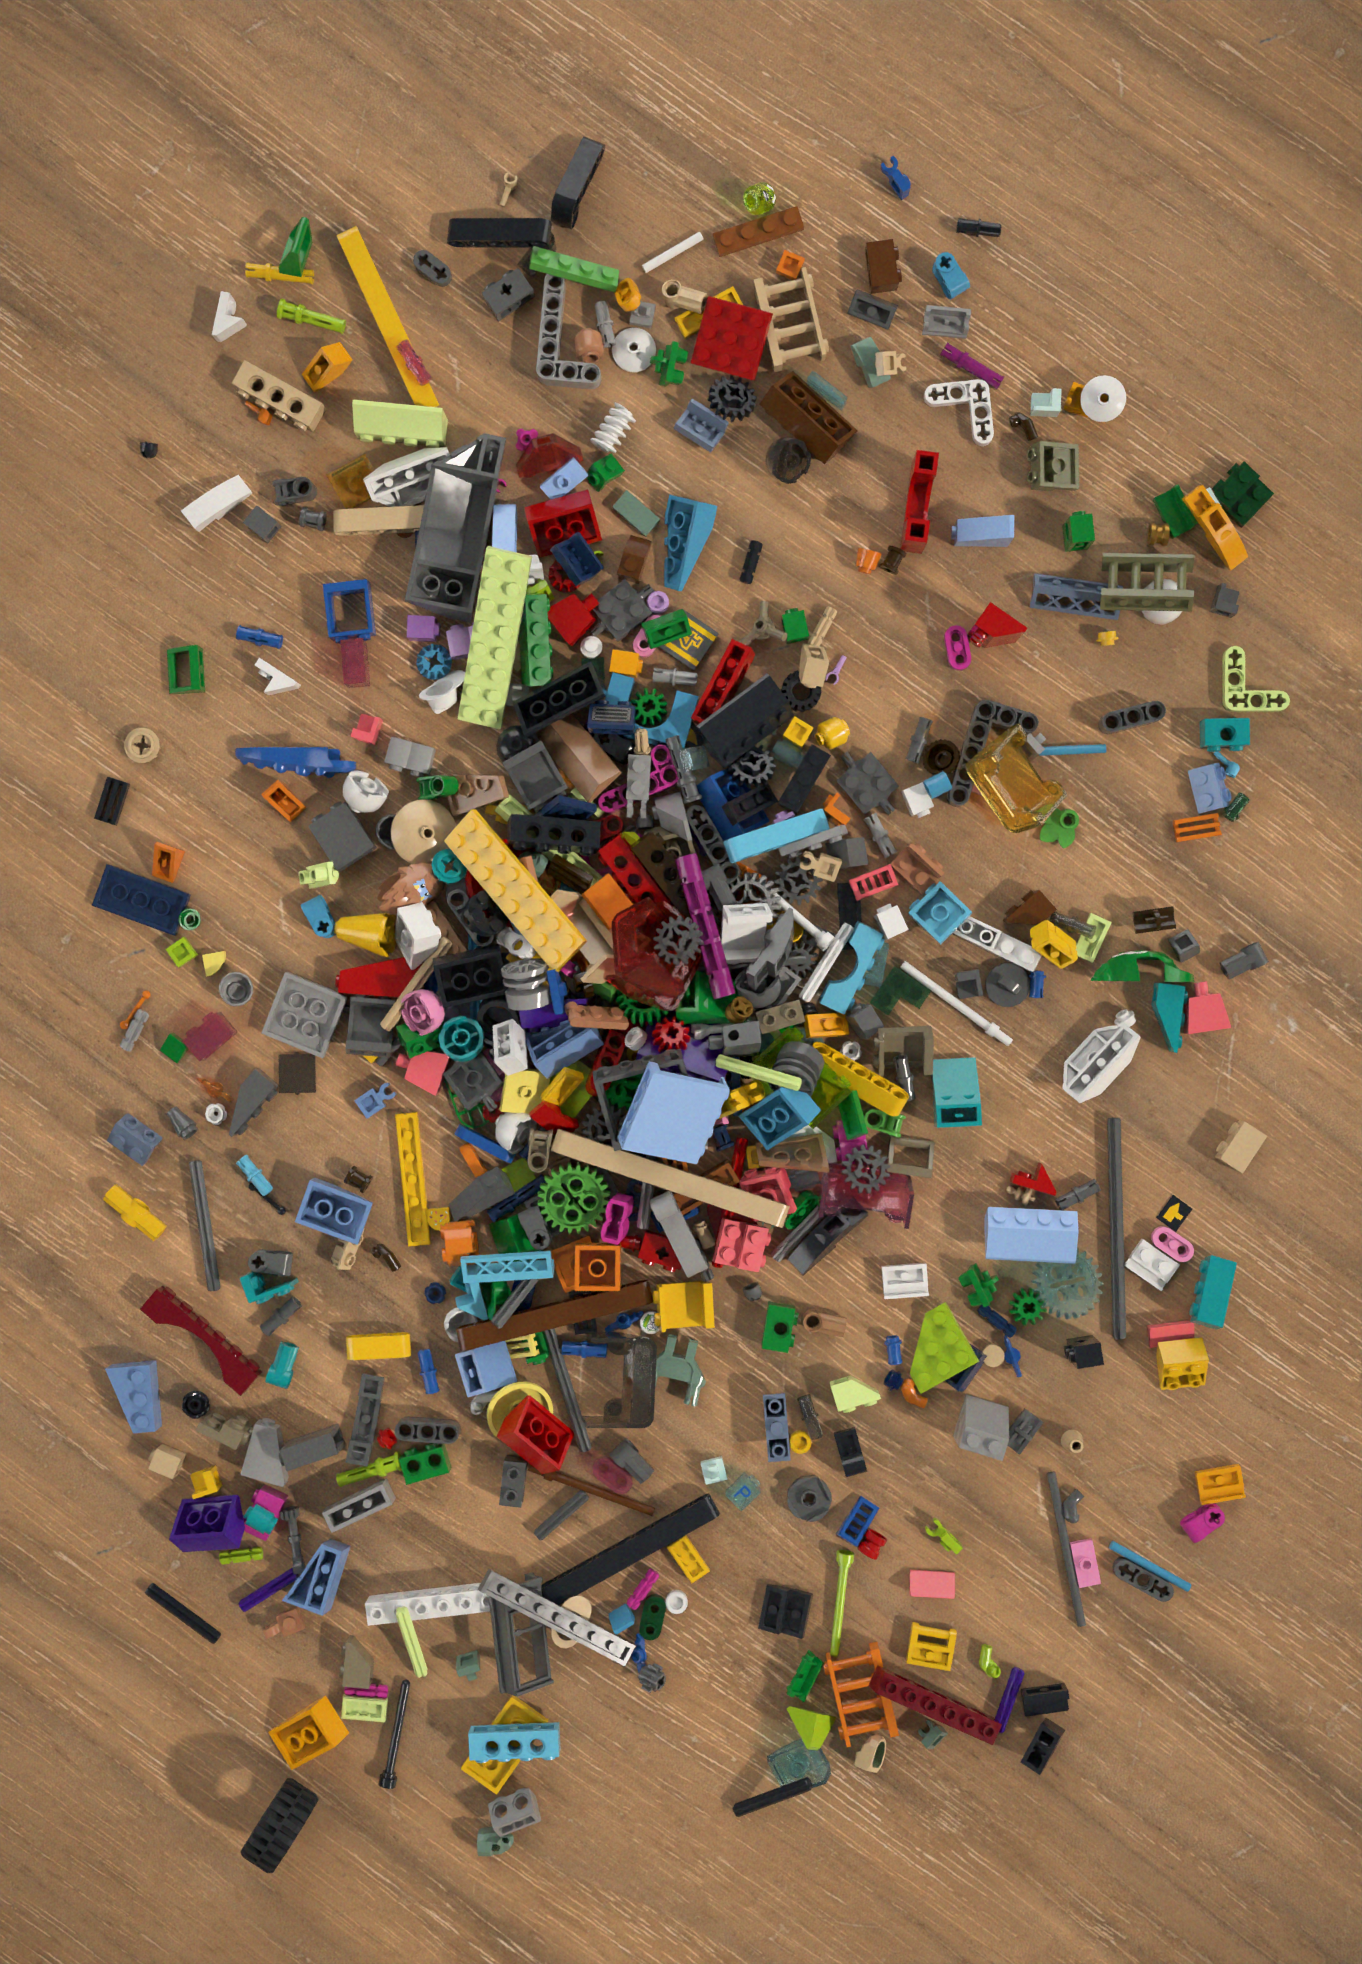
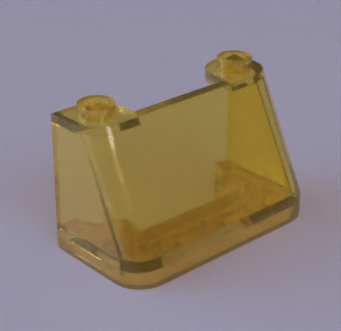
M1020 723L1008 728L971 758L965 766L967 774L1003 826L1012 833H1020L1042 826L1068 795L1058 781L1052 779L1043 781L1020 748L1027 742V734Z

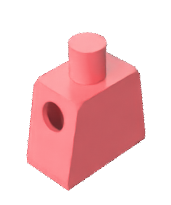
M1207 981L1193 983L1195 996L1188 997L1187 1003L1184 1004V1034L1231 1028L1221 994H1209Z
M427 1051L410 1059L407 1055L400 1053L396 1066L407 1069L404 1079L436 1096L439 1095L445 1078L443 1074L447 1071L451 1058L446 1056L445 1053Z

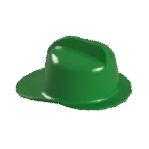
M506 1281L480 1282L481 1293L489 1320L495 1314V1307L504 1304L511 1295V1290Z

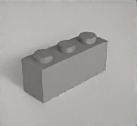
M387 1478L327 1506L322 1514L331 1533L392 1505L396 1497Z

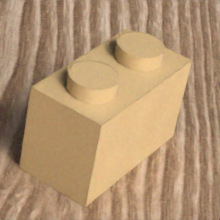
M1239 1120L1238 1123L1234 1122L1228 1131L1230 1135L1226 1141H1222L1218 1145L1215 1158L1243 1174L1267 1136L1245 1121Z

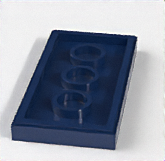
M106 864L92 906L176 936L180 927L178 922L179 915L187 908L191 894Z

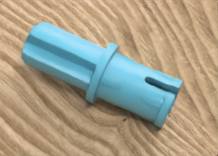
M248 1155L239 1159L240 1161H237L236 1165L248 1177L247 1181H251L263 1196L269 1194L273 1187L261 1173L262 1169H258Z

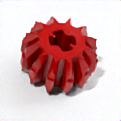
M674 1016L671 1022L665 1017L662 1023H656V1030H653L652 1037L655 1038L653 1045H660L658 1048L659 1052H662L664 1049L686 1050V1043L690 1042L691 1037L687 1035L690 1031L689 1027H683V1020L676 1023Z

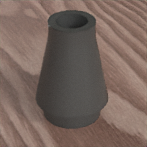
M177 1106L167 1112L166 1115L169 1117L178 1137L186 1140L197 1132L196 1122L184 1114Z

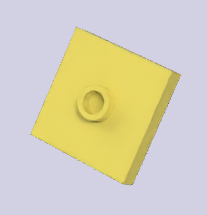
M526 1069L509 1076L505 1074L500 1111L529 1114L530 1111L542 1102L541 1094L548 1087L550 1078L547 1079L538 1069Z

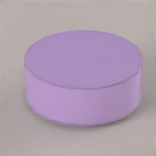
M654 591L647 598V607L654 614H663L669 607V599L664 592Z

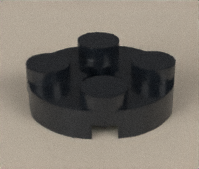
M486 891L478 892L465 904V918L468 917V921L471 923L469 924L470 928L478 935L489 937L498 934L506 927L508 917ZM487 910L490 914V917L486 918L485 913L482 911Z

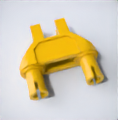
M753 1080L730 1091L728 1099L724 1101L721 1107L719 1119L764 1099L765 1088L759 1080Z

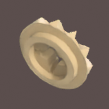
M134 729L125 739V752L135 762H150L157 757L161 749L160 739L150 729ZM145 739V743L151 746V748H144L143 752H141V748L134 744L142 743Z

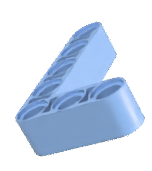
M498 504L493 506L492 547L517 553L516 504Z

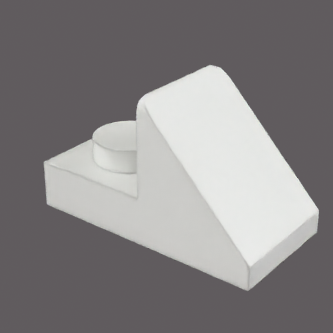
M223 291L220 293L212 336L218 342L226 340L247 325L242 318L231 316L235 314L236 302L230 293Z
M261 658L255 663V666L260 669L259 674L268 680L273 677L264 690L265 694L273 695L299 689L301 686Z

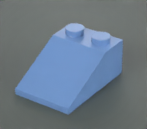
M313 1178L308 1183L295 1222L358 1245L373 1202L337 1185Z

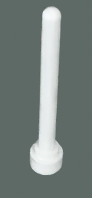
M754 885V886L757 887L763 894H765L760 887ZM782 897L780 901H776V905H780L784 912L789 907L793 909L794 920L816 938L817 946L821 950L825 951L834 941L835 937L829 932H821Z

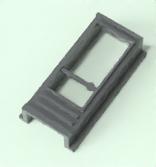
M533 1572L524 1574L525 1581L518 1584L542 1596V1577L534 1575ZM489 1596L499 1692L518 1697L553 1684L546 1625L530 1618V1627L522 1630L517 1629L514 1632L513 1614L519 1613V1611ZM531 1631L536 1679L520 1684L515 1636H521L522 1633Z

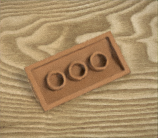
M573 713L548 725L539 739L551 758L589 803L622 773Z

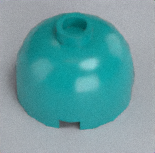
M466 1016L451 1018L445 1022L441 1033H439L441 1049L446 1056L454 1061H471L480 1054L484 1046L485 1038L481 1026L477 1021L466 1018Z

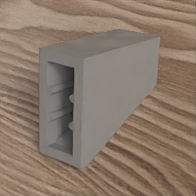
M259 1419L253 1428L241 1475L284 1487L288 1482L289 1476L285 1466H282L279 1460L280 1449L284 1446L281 1425L275 1424L276 1421L273 1419Z

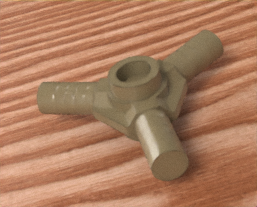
M767 601L760 602L759 618L754 622L751 633L741 639L740 643L748 646L756 639L762 640L770 637L781 641L787 639V633L775 629L771 618L768 617L769 603Z

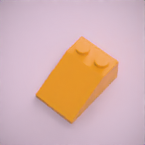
M325 1695L283 1721L268 1733L291 1770L336 1747L349 1734V1731Z

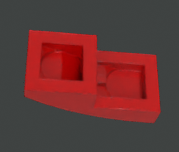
M544 1100L529 1112L530 1117L548 1131L553 1130L555 1135L557 1129L572 1133L579 1127L577 1119L562 1114L560 1106Z

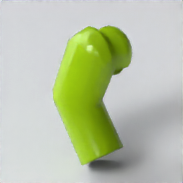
M982 1644L979 1666L987 1676L998 1678L1001 1674V1669L991 1659L993 1647Z

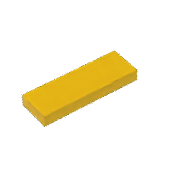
M733 286L713 296L743 305ZM687 310L674 317L684 339L699 332L704 312L700 314Z

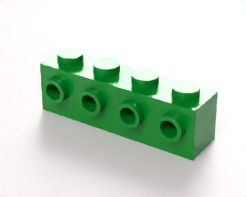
M527 593L525 596L519 629L521 680L522 684L527 686L546 685L551 682L554 675L553 668L550 666L552 646L549 643L551 623L548 621L550 601L547 598V594Z

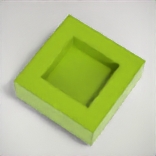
M182 937L165 949L178 968L198 956L186 937Z

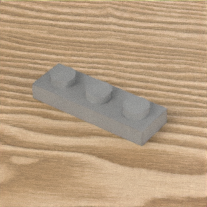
M840 825L778 849L781 856L789 855V858L802 855L801 850L809 848L812 851L821 848L822 842L829 840L830 844L843 840L842 835L847 834L848 831L845 825Z

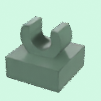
M478 1650L456 1656V1671L459 1677L466 1675L468 1681L477 1679L476 1672L480 1671V1655Z
M927 1720L926 1723L929 1725L930 1731L925 1733L923 1729H919L918 1733L924 1737L921 1743L927 1749H934L948 1732L942 1726H937L934 1722Z

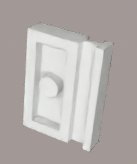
M1142 1238L1124 1263V1266L1160 1291L1163 1290L1165 1284L1168 1283L1180 1266Z
M926 1263L881 1266L884 1299L929 1296Z

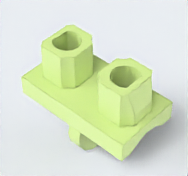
M333 862L306 867L307 870L299 871L298 873L300 885L308 884L309 889L336 884L339 878V872L333 866Z

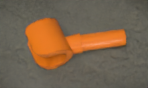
M247 400L245 405L259 414L257 421L270 425L272 414Z

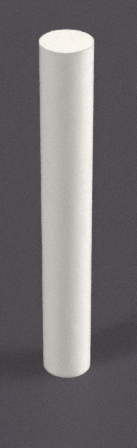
M698 232L642 265L644 272L648 273L704 240L702 234Z

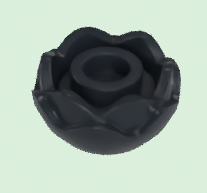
M192 1391L184 1396L182 1410L190 1418L197 1419L206 1415L209 1410L210 1401L205 1393Z

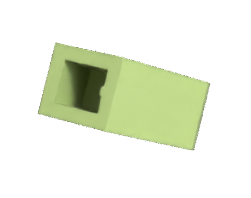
M851 1375L830 1381L838 1412L843 1410V1413L854 1411L856 1406L863 1404L865 1407L872 1406L877 1403V1400L881 1399L878 1390Z

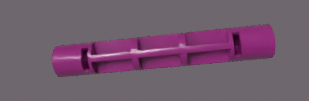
M694 853L676 858L675 863L679 877L682 879L681 884L692 923L698 924L699 928L697 930L703 932L699 939L703 940L704 944L699 945L707 975H709V984L713 998L717 999L735 994L697 854Z

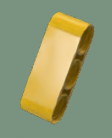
M396 1332L346 1336L347 1360L411 1356L410 1333Z

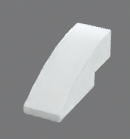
M237 475L203 494L181 510V512L191 525L200 532L215 519L219 520L249 497L252 491L241 477Z

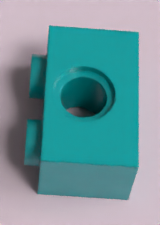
M1213 718L1200 721V748H1207V752L1221 751V748H1229V751H1243V747L1250 745V718ZM1221 730H1226L1229 733L1228 741L1221 738Z

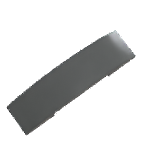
M362 1374L355 1421L345 1463L368 1466L377 1429L385 1377Z

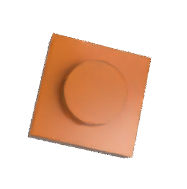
M784 250L777 266L776 274L796 280L803 267L805 258Z

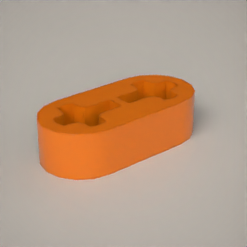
M467 1142L459 1147L461 1154L476 1178L488 1172L472 1144Z

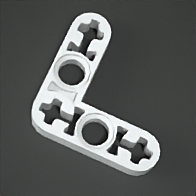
M977 379L933 384L927 387L924 393V401L930 407L969 403L973 441L978 446H986L991 442L994 430L989 386L985 381ZM976 386L984 390L980 396L981 402H977V392H973ZM944 389H947V400H944L945 395L938 396L936 401L929 397L932 391H935L936 394H943ZM951 389H961L962 397L959 399L952 398L950 394ZM979 407L984 408L987 416L983 419L977 418L975 416V409ZM988 422V424L984 425V433L989 435L985 440H982V437L977 435L981 432V424Z

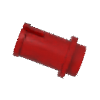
M626 1235L620 1242L621 1248L630 1249L632 1252H635V1250L640 1251L642 1238H639L638 1235Z

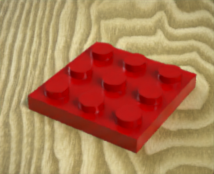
M708 296L690 363L755 381L773 313Z

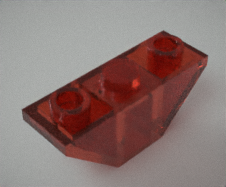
M554 433L533 438L516 464L519 478H530L544 471L553 472L573 457L578 463L584 460L581 449Z

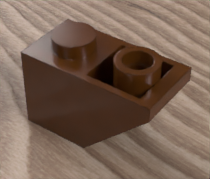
M1030 890L1021 898L1024 902L1018 907L1013 905L1005 912L1007 917L1003 921L1006 924L1037 925L1046 920L1057 909L1040 890L1035 892Z

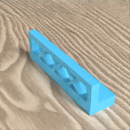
M551 1251L461 1256L460 1259L464 1283L553 1278L555 1269L554 1259L551 1258ZM467 1263H476V1265H467Z

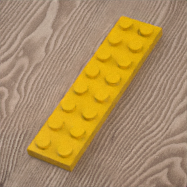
M471 809L446 837L444 842L530 945L533 946L551 970L556 969L559 972L587 940L476 809Z

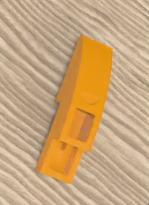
M1203 484L1197 486L1182 498L1206 534L1204 536L1229 571L1248 557L1246 549L1230 519L1220 504L1215 503Z

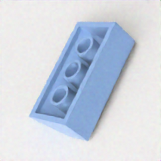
M1003 1207L987 1208L984 1218L985 1259L1076 1263L1079 1233L1077 1211Z

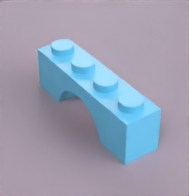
M857 921L854 931L848 939L856 953L855 967L843 979L828 980L819 998L820 1004L842 1014H845L846 1010L850 1011L855 1002L853 996L856 990L860 991L865 982L863 976L866 970L870 971L875 959L872 957L876 950L880 951L885 941L882 938L884 934L881 931Z

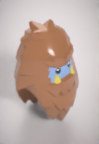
M410 864L409 867L398 868L399 871L390 875L380 884L378 889L381 891L377 899L383 901L379 907L380 910L390 911V915L397 914V908L421 902L425 906L426 904L429 905L431 901L437 900L442 894L446 882L438 880L436 875L433 874L431 864Z

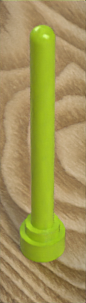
M837 1550L836 1561L840 1567L830 1648L832 1657L839 1655L848 1568L854 1563V1552L849 1550Z

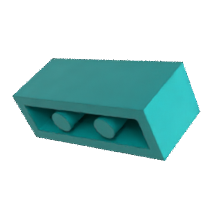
M1213 1255L1205 1257L1201 1261L1199 1266V1272L1201 1273L1200 1281H1197L1194 1288L1196 1299L1189 1311V1315L1192 1316L1190 1322L1215 1330L1223 1328L1237 1262Z

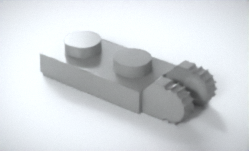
M628 754L626 800H628L627 817L632 818L634 811L633 800L642 801L640 815L641 818H646L651 756Z

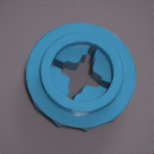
M430 644L423 647L419 654H417L416 665L419 672L425 678L438 680L449 673L452 659L446 648L441 645ZM437 654V660L443 665H434L431 668V663L426 658L433 659Z

